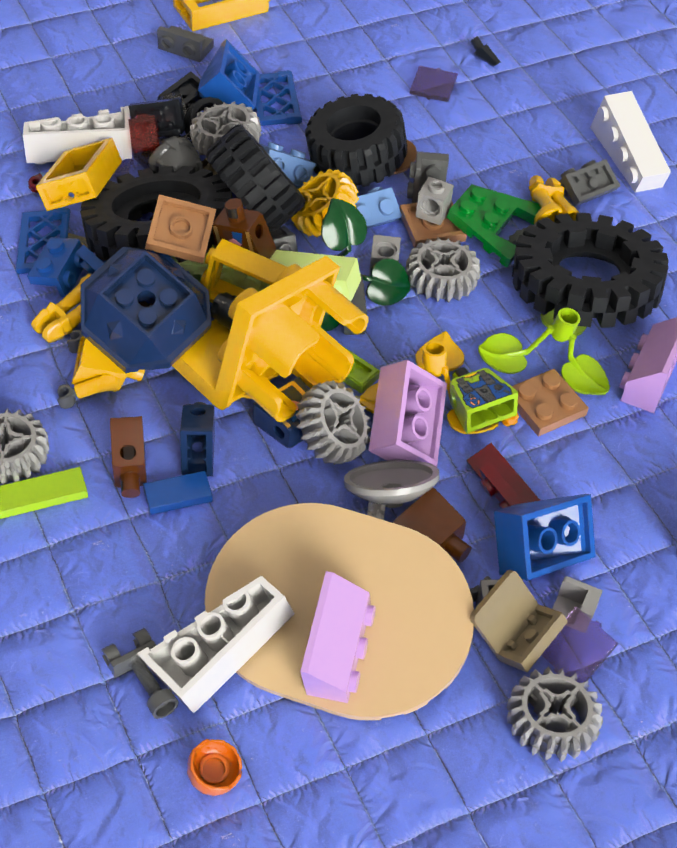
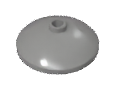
M414 460L380 461L350 470L344 476V486L353 495L375 504H386L385 507L396 508L402 506L403 503L419 498L431 490L439 481L440 476L439 469L426 462Z

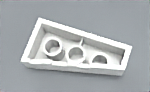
M120 107L121 112L110 114L108 109L99 110L97 116L85 117L82 113L73 114L66 121H61L59 117L24 122L23 141L26 163L42 165L48 162H56L66 150L108 138H113L122 161L132 159V131L129 107Z

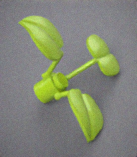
M554 309L545 315L540 314L541 321L547 329L527 349L522 350L521 342L516 337L506 333L491 335L478 346L480 356L490 367L502 373L515 374L526 368L527 360L524 356L530 354L551 334L556 341H569L568 360L570 362L565 363L561 369V376L575 392L581 394L604 395L609 392V381L602 366L589 355L581 354L576 359L573 355L574 342L577 336L586 329L584 326H578L581 318L574 309H560L555 319H553Z

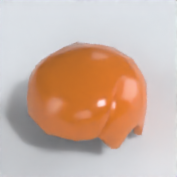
M205 739L191 751L188 757L187 775L192 786L202 794L210 796L225 794L239 782L242 776V760L236 748L224 740Z

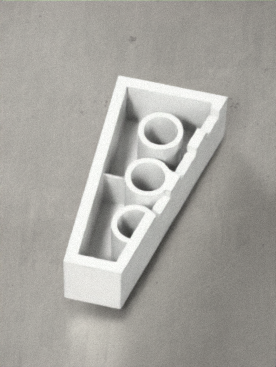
M628 91L604 96L590 128L635 193L663 187L671 171L633 92Z
M258 577L222 600L223 604L211 612L207 613L205 610L194 617L195 622L179 632L176 630L170 632L163 637V642L152 649L146 647L137 653L149 669L193 713L295 614L285 596L264 577Z

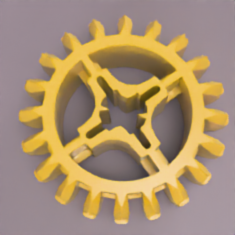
M328 169L325 173L320 171L315 177L311 175L310 180L303 182V186L298 188L306 201L304 207L291 217L294 226L308 237L312 235L316 238L321 235L322 222L332 198L346 201L356 207L355 203L359 198L355 184L348 175L340 172L338 169L334 171Z

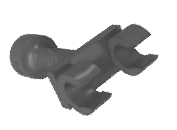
M145 628L133 633L136 649L123 656L120 655L114 644L101 649L104 653L102 657L115 678L130 670L134 671L150 696L147 701V707L154 718H164L177 708L178 700L172 691L168 688L161 689L146 664L137 655L138 652L146 647L152 649L156 646Z

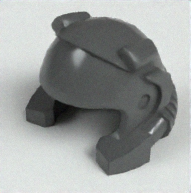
M176 136L162 140V144L155 149L148 160L149 168L152 169L153 174L158 173L160 167L174 166V172H177L182 166L195 167V172L203 168L200 156L192 143L186 138Z

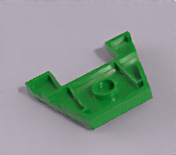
M471 184L449 209L447 219L470 238L475 236L484 244L483 249L489 254L492 252L497 254L501 258L499 262L508 268L514 260L516 245L499 237L498 234L514 215L534 225L535 215L541 207L535 202Z

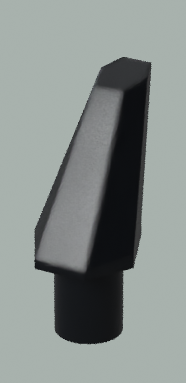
M478 36L470 41L476 50L474 52L475 56L491 66L501 63L487 44L483 45Z

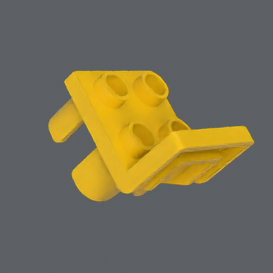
M324 256L304 268H301L298 264H293L278 276L274 284L258 292L252 287L242 291L229 307L228 315L233 320L231 329L228 330L223 327L216 319L211 321V328L172 367L220 410L228 408L234 401L242 397L254 400L277 422H284L295 415L297 407L270 380L279 375L286 378L294 374L296 377H300L310 389L318 383L322 384L327 381L343 382L353 367L354 357L321 328L325 312L357 335L366 330L368 316L334 288L340 267L328 256Z

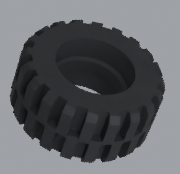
M352 94L351 97L344 98L342 96L334 102L329 101L324 104V108H319L315 111L305 129L310 161L316 163L314 167L315 173L318 175L320 171L325 173L328 169L332 171L338 169L340 172L348 175L355 186H370V183H379L384 180V177H390L395 173L396 169L400 168L407 155V139L402 113L396 105L380 96Z
M235 125L207 150L206 158L213 169L248 210L259 211L263 214L269 231L278 230L304 207L306 200L300 191L242 125Z

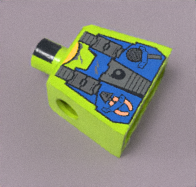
M461 367L452 374L450 404L464 431L470 433L516 416L518 391L489 368H483L470 373L466 368Z

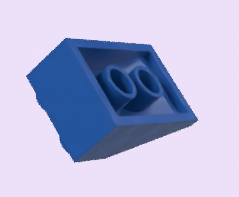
M226 39L201 77L198 91L202 98H217L226 104H231L234 101L236 105L244 103L246 107H252L253 110L256 108L260 73Z
M591 494L520 503L494 511L499 575H504L507 570H513L519 574L522 580L528 581L596 557Z

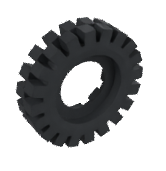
M174 166L160 167L159 172L153 174L152 169L148 168L138 170L139 177L136 178L127 173L117 177L118 183L108 181L97 198L82 202L80 213L89 250L95 253L99 259L106 261L122 247L145 249L152 221L135 220L141 218L144 213L152 212L154 214L159 194L216 209L214 221L224 209L225 203L233 199L232 191L218 174L213 175V172L202 168L195 172V167L182 166L177 172H174ZM213 225L206 253L214 245ZM175 257L179 263L187 261L185 259Z
M568 213L555 215L554 222L548 217L537 221L536 226L530 224L523 230V235H519L516 242L512 272L513 285L516 291H520V297L525 303L534 302L533 309L545 315L554 309L553 319L556 318L560 309L571 308L580 315L581 320L578 326L591 327L592 318L597 319L601 328L615 327L616 318L623 325L636 322L637 316L643 319L650 315L652 309H656L661 302L669 267L667 253H662L664 247L658 240L650 241L651 234L645 230L640 229L633 232L634 224L622 220L616 226H613V217L599 215L598 221L592 222L590 213H577L576 221H573ZM589 257L615 265L620 274L612 276L610 281H601V278L582 276V279L573 277L572 272L559 264L565 258Z

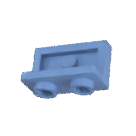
M268 142L267 146L260 144L293 184L302 187L303 182L310 180L316 163L306 159V153L296 149H291L290 153L282 151L284 146L273 142Z
M376 187L361 196L357 193L359 200L355 205L365 218L367 229L398 221L402 218L392 187L387 189Z

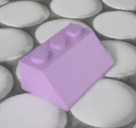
M677 317L653 324L648 335L643 333L637 350H640V354L634 352L628 367L632 371L631 373L625 371L619 388L624 389L621 398L622 402L655 413L677 362Z
M409 360L380 367L369 451L387 461L414 460L426 462L437 467L447 383Z
M328 571L325 572L300 673L307 695L348 703L350 693H356L358 689L360 672L356 671L358 659H364L366 655L368 638L363 637L366 626L372 627L376 606L371 605L370 593Z

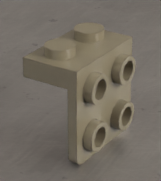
M507 570L470 615V621L474 624L497 659L524 672H528L568 622L562 612L539 605L519 574L513 570Z

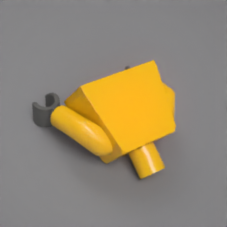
M74 330L70 334L71 339L67 341L69 351L77 353L71 384H74V388L66 384L59 386L57 390L59 398L57 401L61 408H71L76 403L75 397L81 399L97 393L119 391L126 377L141 381L145 370L125 373L86 339L80 330Z

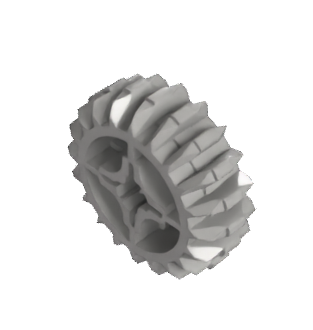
M235 101L231 104L223 102L222 105L214 104L211 108L205 107L204 112H198L197 117L192 119V125H190L192 145L198 150L199 155L206 156L207 150L235 125H242L260 143L259 138L262 130L259 117H257L256 112H253L252 107H246L244 103L236 105Z
M439 237L435 241L427 239L425 243H418L416 248H412L407 259L406 273L409 278L410 287L416 288L417 294L425 293L426 299L434 297L437 302L440 299H446L448 303L452 298L460 301L462 296L468 297L469 293L474 291L481 273L480 259L476 257L475 251L469 250V245L461 246L460 240L451 242L449 238L441 240Z
M333 380L312 386L311 389L302 395L301 401L297 404L300 410L295 415L300 420L297 428L303 432L301 439L306 440L308 443L307 450H314L315 458H323L324 463H333L334 465L350 462L366 450V444L370 442L368 433L372 430L367 425L370 417L366 416L364 412L367 406H362L359 402L360 396H354L353 389L345 388L343 382L335 383Z
M7 408L5 413L0 414V481L2 485H5L8 481L18 482L22 477L30 479L31 472L40 473L41 465L46 464L47 454H49L50 449L48 434L40 420H35L31 413L24 416L20 409L15 413H11Z
M548 666L544 670L543 675L535 669L531 672L530 678L523 676L519 681V685L513 687L511 698L508 699L507 710L509 711L507 723L512 724V736H521L519 741L521 747L530 744L532 746V756L538 753L539 750L545 752L546 761L551 758L552 754H556L560 762L565 760L567 753L575 759L579 756L580 751H588L592 742L594 743L600 734L599 729H601L603 724V717L600 716L602 704L596 702L598 698L597 692L588 691V681L583 683L577 682L578 677L576 673L571 675V677L565 676L563 667L558 670L557 674H553ZM528 703L534 707V712L538 716L536 721L528 710ZM572 707L578 712L581 725L575 720L576 715L571 711Z

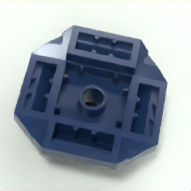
M122 247L80 285L81 334L125 373L138 372V370L170 368L211 328L209 290L166 254L145 249ZM143 301L151 302L153 305L150 307H143L139 303Z

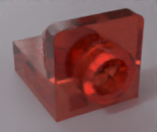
M139 114L134 119H128L134 153L155 150L160 146L157 130L158 123L154 115Z

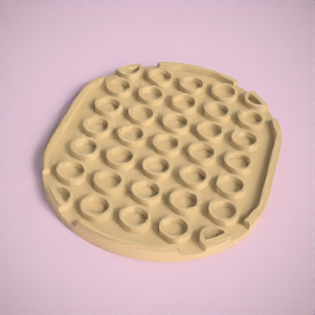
M299 503L278 507L265 512L246 523L232 535L218 553L208 576L205 589V610L207 613L222 605L223 599L260 576L264 577L285 596L295 613L236 673L259 689L337 716L356 720H382L381 718L401 714L406 715L427 705L430 700L450 686L462 669L470 651L474 624L470 621V615L474 610L473 600L468 583L453 558L439 544L418 531L349 509L322 503ZM326 571L333 572L370 593L371 605L376 606L372 627L366 626L363 637L368 638L366 655L364 659H358L356 671L360 672L358 689L356 693H350L348 703L307 695L300 673Z

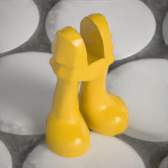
M535 175L530 178L529 190L532 200L541 207L535 215L534 224L546 217L554 222L555 215L566 213L569 214L573 221H576V215L579 211L564 198V187L561 186L557 179L548 178L544 184L541 176Z
M89 273L81 278L79 284L60 302L56 304L50 302L47 308H43L31 322L32 328L37 333H42L45 341L52 343L60 340L65 335L72 333L73 329L81 323V304L71 312H67L81 302L80 285L92 274Z

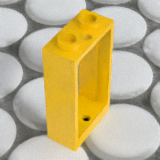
M173 0V6L190 29L196 31L268 12L270 0H225L199 7L197 4L210 0Z
M113 138L63 152L36 185L47 211L97 198L122 163ZM69 192H72L74 197H70Z
M222 238L216 248H210L206 256L205 264H208V269L204 271L200 283L209 290V300L213 303V300L219 293L227 292L232 296H238L244 291V289L220 279L223 264L269 285L275 283L278 276L287 266Z

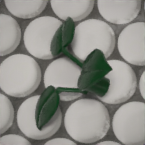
M332 198L322 222L321 236L327 247L334 251H342L334 256H346L351 252V245H360L364 242L367 234V225L365 218L356 207L346 201ZM384 258L377 261L371 269V277L361 274L363 280L370 282L366 290L367 297L376 304H395L401 301L410 291V282L406 270L401 263L394 259ZM325 312L321 328L327 332L336 328L340 323Z

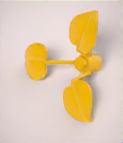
M444 331L429 340L417 351L415 361L417 366L435 377L443 374L450 399L451 380L449 371L456 370L463 365L464 353L451 339L448 332ZM378 383L367 388L360 396L359 401L362 406H367L366 410L373 414ZM450 410L447 414V421L451 428L463 434L483 433L493 430L499 425V422L466 433L454 410Z

